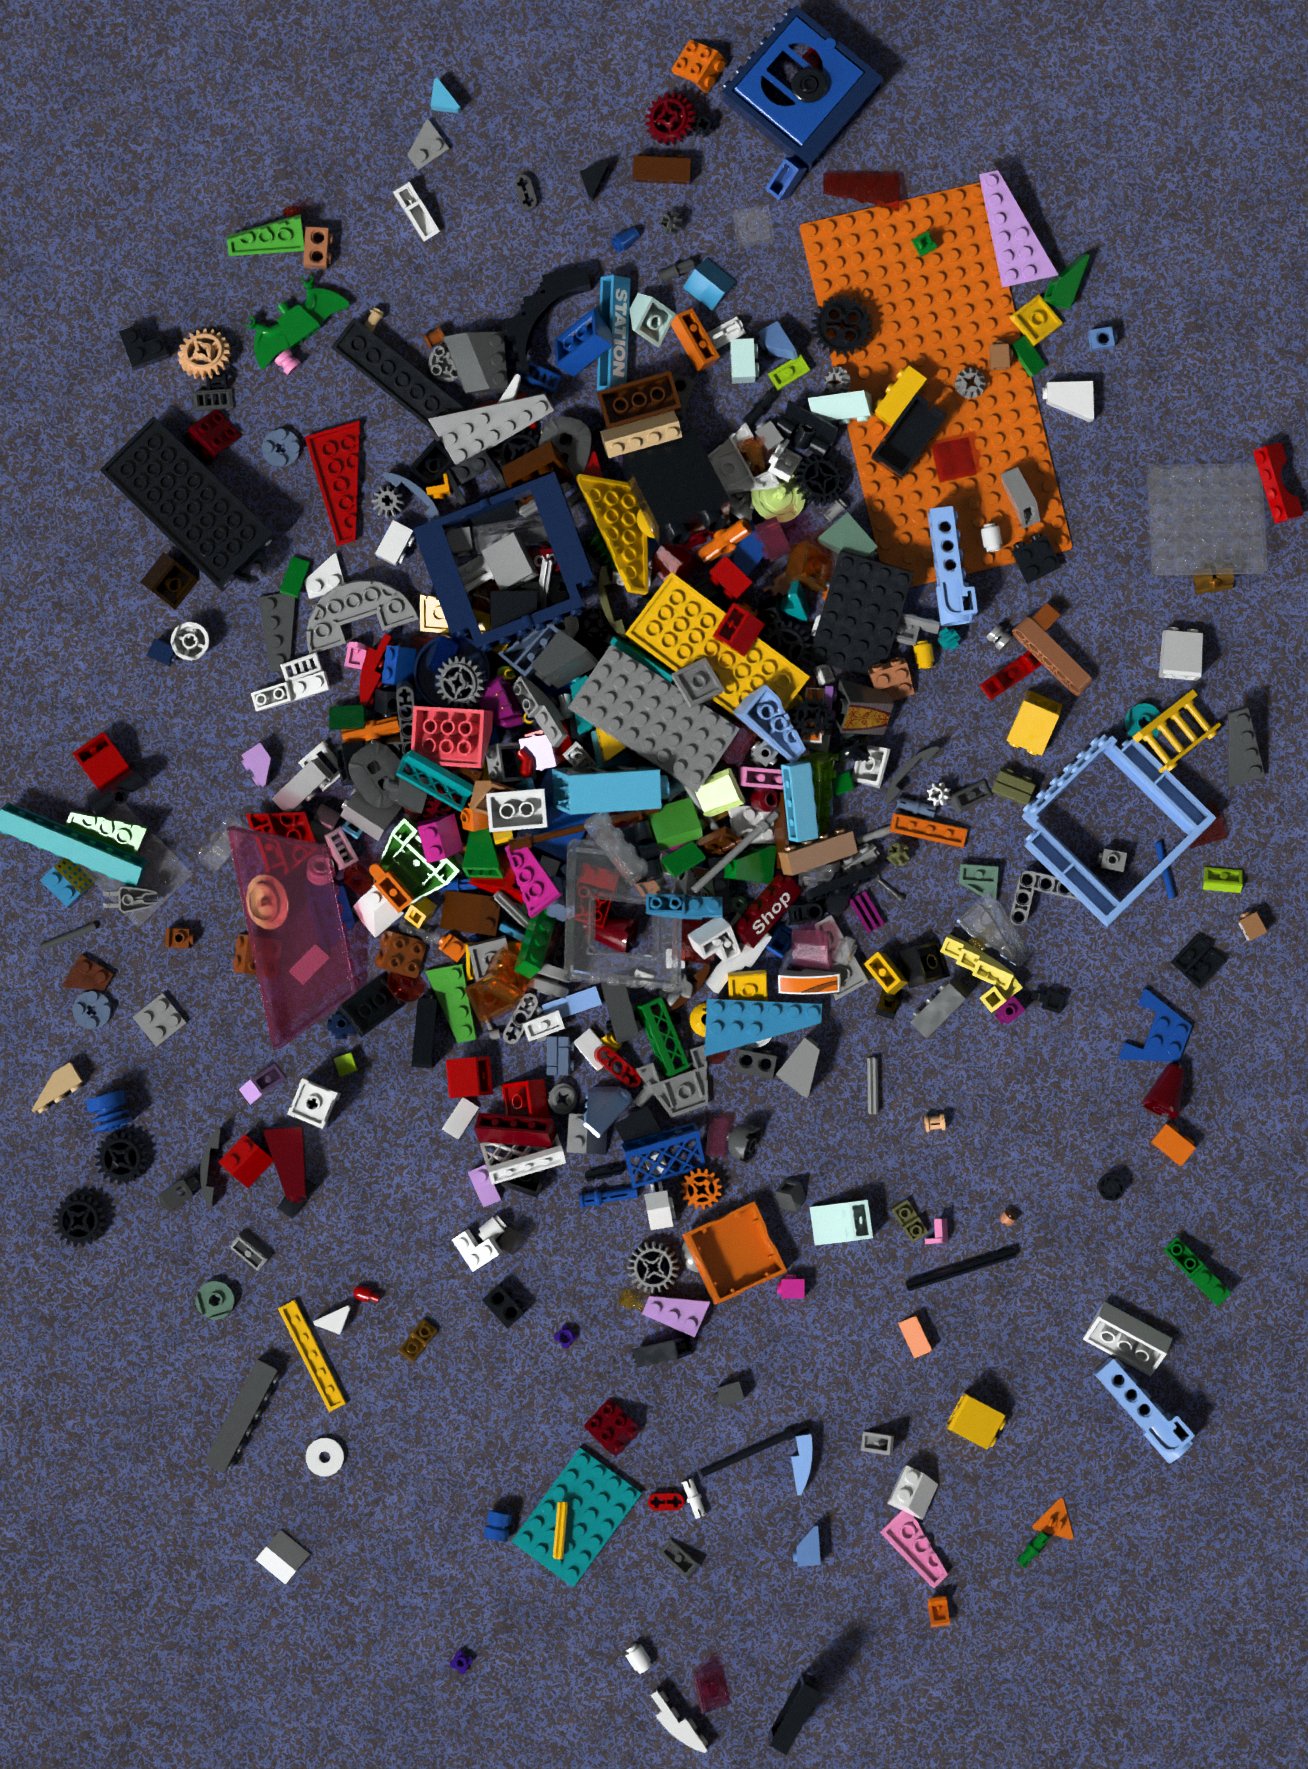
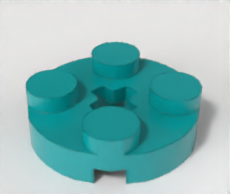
M1141 703L1131 708L1126 714L1124 722L1128 735L1133 737L1143 729L1142 725L1139 724L1143 717L1150 723L1161 715L1159 710L1147 703ZM1155 728L1152 731L1153 737L1156 738L1161 731Z

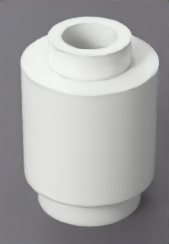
M995 523L984 525V529H981V535L986 551L995 552L1002 550L1001 545L1003 543L1000 527L995 526Z
M497 1215L494 1218L491 1217L479 1228L481 1232L478 1235L483 1241L490 1237H493L495 1240L505 1232L504 1229L507 1226Z
M634 1643L626 1649V1658L639 1674L652 1666L651 1659L641 1644L636 1645Z

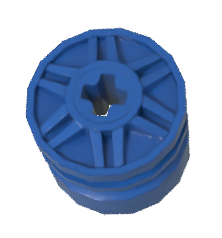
M124 1090L85 1101L88 1113L98 1114V1117L91 1120V1124L97 1122L101 1124L93 1128L94 1133L113 1131L133 1121L132 1116L127 1118L122 1116L130 1112V1109H120V1106L127 1102Z

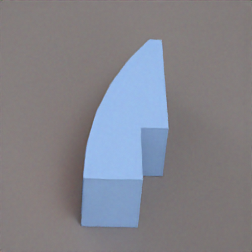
M811 1433L796 1435L798 1455H791L797 1495H802L810 1474L813 1451Z

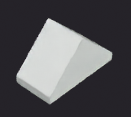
M347 1305L313 1321V1323L318 1327L342 1334L351 1307Z

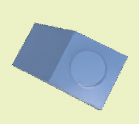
M778 321L758 331L759 340L757 342L762 350L766 349L769 355L793 360L798 359L796 349Z
M818 1524L813 1525L797 1543L796 1550H792L793 1562H797L798 1567L821 1565Z

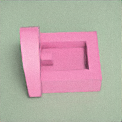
M359 642L347 643L346 648L348 649L344 666L362 670L369 647Z
M947 1218L934 1219L935 1238H925V1244L948 1243Z

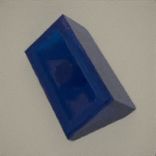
M441 634L429 669L437 674H441L438 668L444 667L442 663L448 661V658L455 656L460 640Z

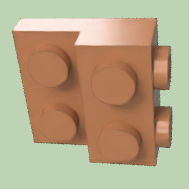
M904 657L893 658L888 663H878L868 669L872 687L888 692L892 701L915 694L909 668Z

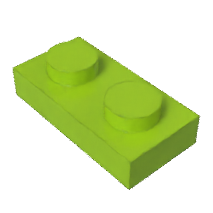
M799 354L798 359H791L768 373V376L777 391L810 372V369L801 354Z

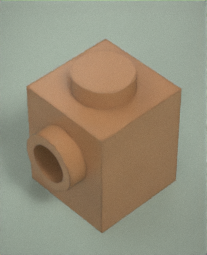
M1004 341L993 342V345H989L988 348L990 371L1009 370L1010 361L1013 360V350L1009 349V344H1004Z

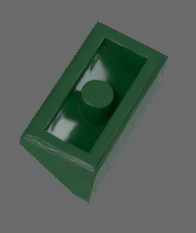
M364 705L330 706L329 729H363L366 727L369 712Z

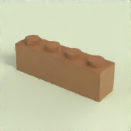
M838 828L833 830L834 833L830 835L828 833L818 835V839L802 841L801 845L784 847L785 850L778 852L783 874L793 876L858 853L853 831Z

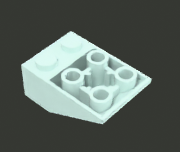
M867 1199L810 1207L815 1245L873 1238Z

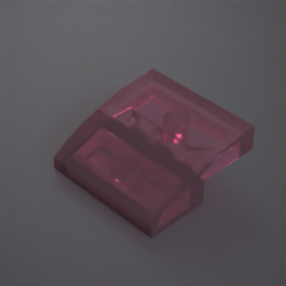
M792 930L794 969L832 970L830 931Z

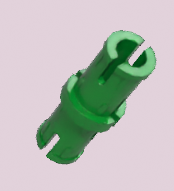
M1040 1531L1037 1537L1026 1545L1027 1548L1016 1561L1026 1568L1031 1560L1040 1554L1039 1551L1050 1538Z

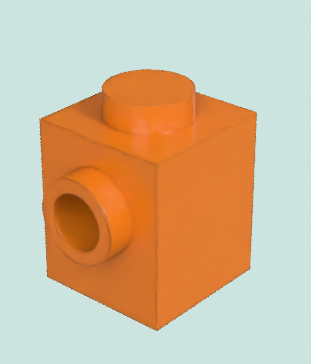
M468 802V805L464 806L460 815L462 829L474 832L489 828L488 815L470 810V802Z

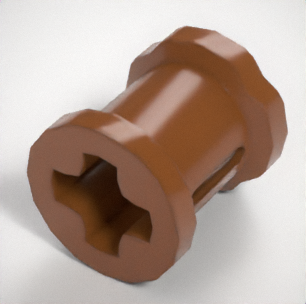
M440 326L428 334H422L429 349H432L434 345L442 341L444 342L442 338L444 334Z

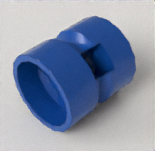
M488 1510L486 1521L489 1525L485 1526L483 1537L507 1542L509 1536L507 1526L511 1525L513 1514Z

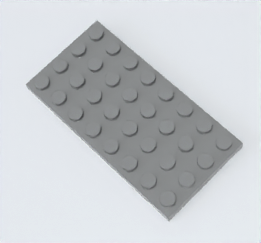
M613 645L609 646L568 707L569 710L696 793H698L740 730V728L702 703L689 708L676 686Z

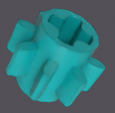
M946 627L938 633L941 637L937 641L945 651L949 648L953 651L959 646L958 641L961 638L953 628L948 630Z

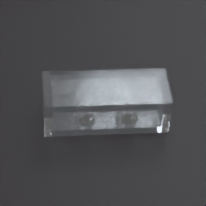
M235 815L227 816L222 822V829L219 832L216 830L210 837V844L207 847L204 845L198 852L199 857L197 860L216 875L251 833L250 827Z

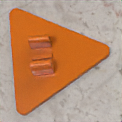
M1059 1498L1032 1525V1528L1070 1540L1073 1539L1074 1536L1064 1499Z

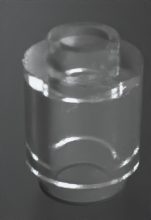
M848 936L840 938L833 953V960L847 966L858 947L855 944L856 940Z

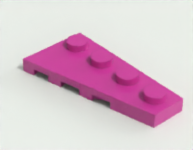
M507 845L505 850L509 862L516 875V881L521 889L523 901L526 903L528 915L533 919L562 896V894L530 848L525 847L511 851L510 846Z

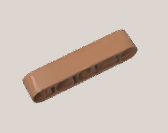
M1025 617L1013 629L1012 632L1015 638L1071 693L1080 696L1092 683V678L1034 620Z

